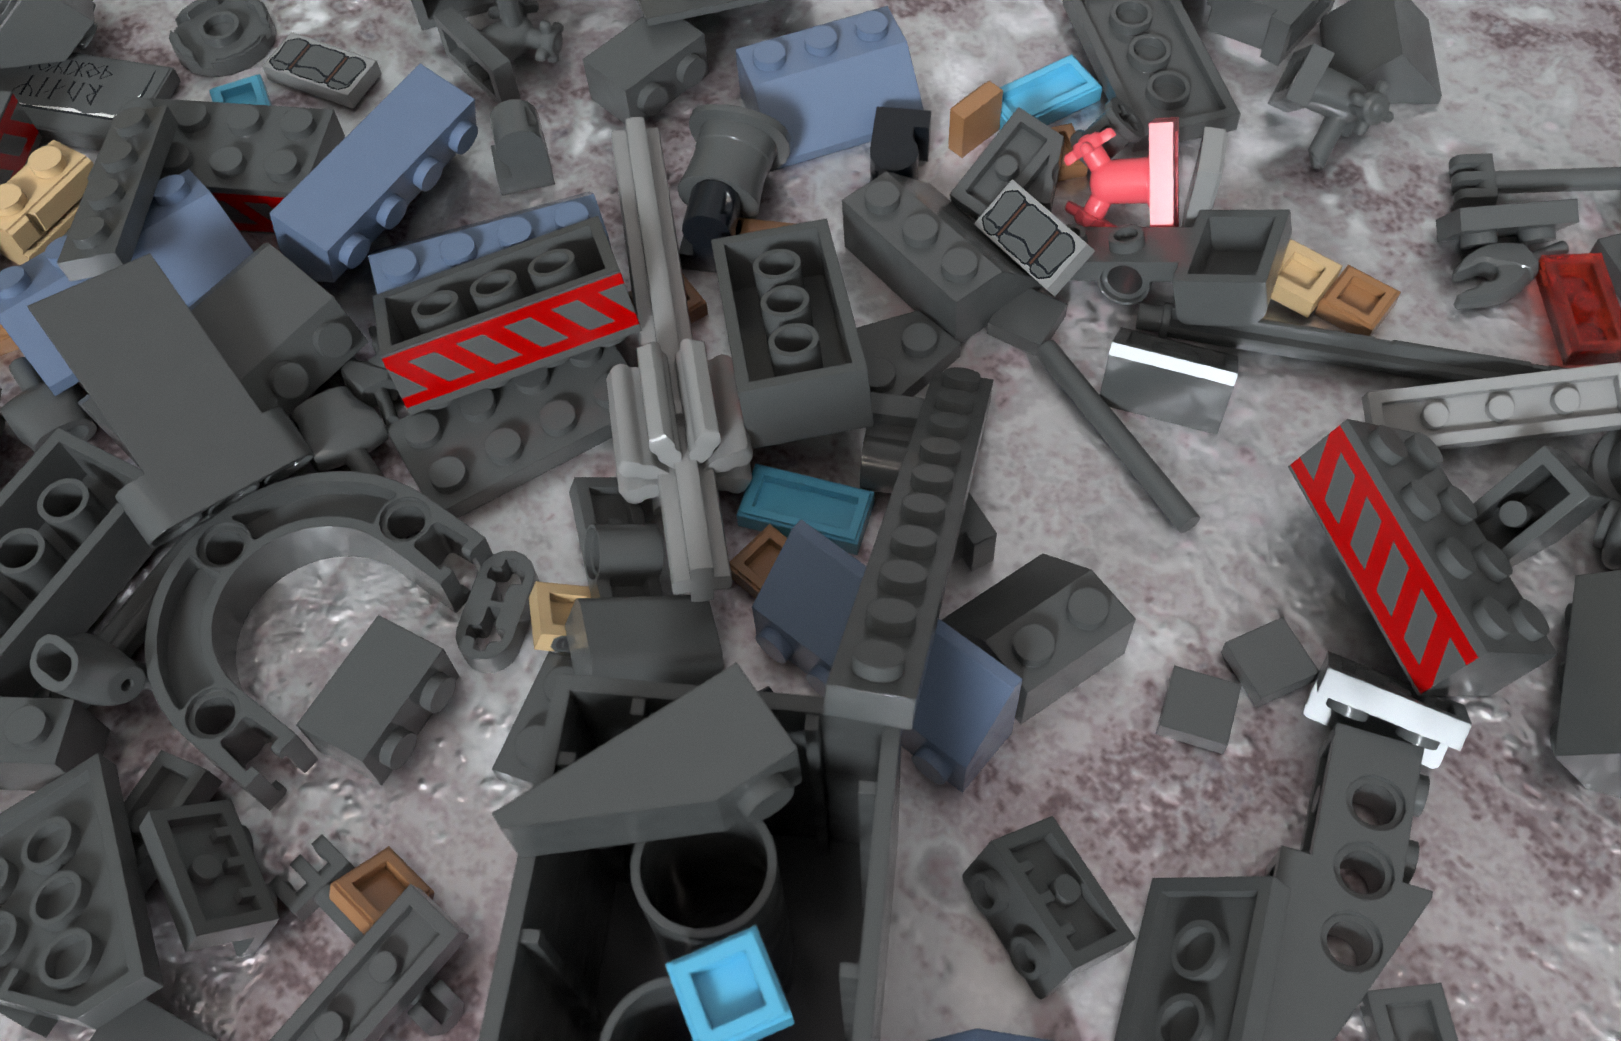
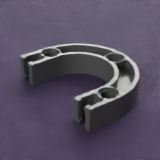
M352 471L318 472L292 477L258 489L235 501L202 526L180 550L164 574L152 601L145 632V662L152 692L171 724L209 761L270 811L286 794L287 789L277 780L271 784L253 766L246 770V764L256 757L263 746L269 742L273 743L271 746L273 753L281 759L287 756L304 773L315 764L318 758L296 733L244 693L236 668L237 643L243 624L256 602L271 586L294 570L319 560L348 556L369 558L391 566L457 613L467 602L471 591L464 585H460L453 570L446 565L441 569L438 566L443 563L448 554L455 553L474 564L477 571H479L484 561L493 555L486 538L414 488L375 474ZM416 531H420V532H419L417 535H415L414 537L405 539V538H406L407 536H409L411 533L416 532ZM234 718L233 722L227 729H225L223 732L217 733L218 729L222 724Z

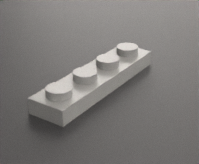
M1621 362L1371 391L1362 397L1365 422L1411 432H1420L1430 438L1439 450L1621 430Z

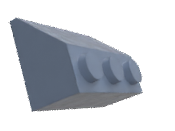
M888 6L735 49L740 97L745 108L764 113L776 119L786 127L792 136L788 159L778 169L871 142L876 107L924 110L907 40Z

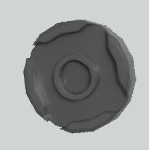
M195 0L176 17L175 22L178 26L174 32L170 29L169 40L181 65L195 74L218 77L229 76L247 70L266 57L275 43L276 28L265 4L260 0Z

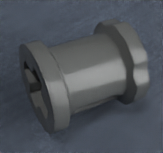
M1112 98L1105 104V112L1085 131L1080 129L1071 135L1070 143L1073 149V145L1078 143L1082 136L1092 134L1095 131L1101 132L1106 128H1112L1117 135L1102 144L1108 156L1112 159L1130 142L1137 143L1145 137V128L1140 118L1129 106L1120 99ZM1080 158L1081 162L1086 165L1083 158Z

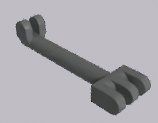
M1492 153L1461 154L1451 158L1448 163L1449 173L1452 176L1450 182L1451 190L1454 193L1452 198L1455 210L1466 207L1496 205L1498 194L1621 190V167L1495 171Z
M321 834L312 843L315 852L328 862L320 871H317L300 854L289 865L301 876L306 884L296 892L293 885L287 879L277 875L269 885L273 888L276 896L300 920L304 922L320 907L356 945L364 934L329 899L330 884L355 867ZM442 979L437 983L431 980L411 1002L413 1007L407 1014L429 1036L442 1035L450 1031L459 1022L463 1015L464 1002Z

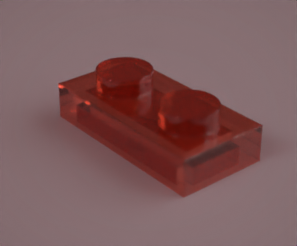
M1602 253L1542 255L1539 259V271L1535 278L1563 366L1621 362V308Z

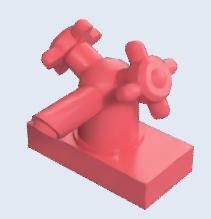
M1179 117L1155 118L1149 123L1148 157L1110 159L1102 144L1117 135L1112 128H1106L1101 132L1095 131L1092 134L1082 136L1078 143L1073 145V150L1064 156V162L1067 166L1083 158L1091 171L1089 181L1091 195L1085 206H1079L1072 201H1068L1065 206L1066 212L1074 216L1075 222L1083 227H1117L1104 218L1111 204H1148V207H1150V227H1179Z

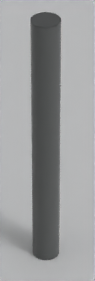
M1048 340L1043 343L1036 351L1037 358L1180 533H1184L1194 527L1200 520L1199 514L1055 340Z

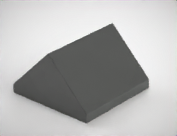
M1350 0L1321 18L1319 27L1322 47L1335 53L1328 67L1360 82L1362 85L1370 84L1373 88H1375L1380 80L1388 81L1390 89L1386 96L1390 103L1439 104L1442 94L1429 19L1412 0Z
M1121 327L1111 344L1100 396L1109 407L1217 435L1237 379L1238 356Z

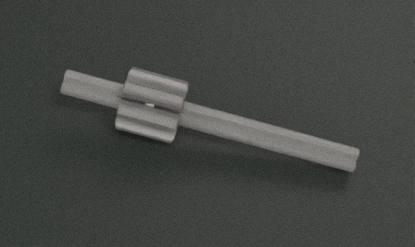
M630 117L625 119L626 130L612 131L611 140L633 304L642 331L638 332L639 347L636 348L638 367L617 364L613 366L606 378L618 490L621 496L631 504H638L645 499L652 498L654 515H660L663 519L672 591L674 595L690 593L691 602H704L714 599V590L729 589L732 586L719 491L725 490L738 494L745 491L753 479L750 467L753 450L750 436L744 426L732 358L729 355L721 354L708 360L705 341L693 339L660 131L658 127L646 128L643 117Z

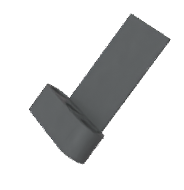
M150 253L27 306L144 473L118 491L115 498L150 548L163 545L207 522L246 495L286 479L314 458L315 453L282 407L273 408L263 413L259 410Z

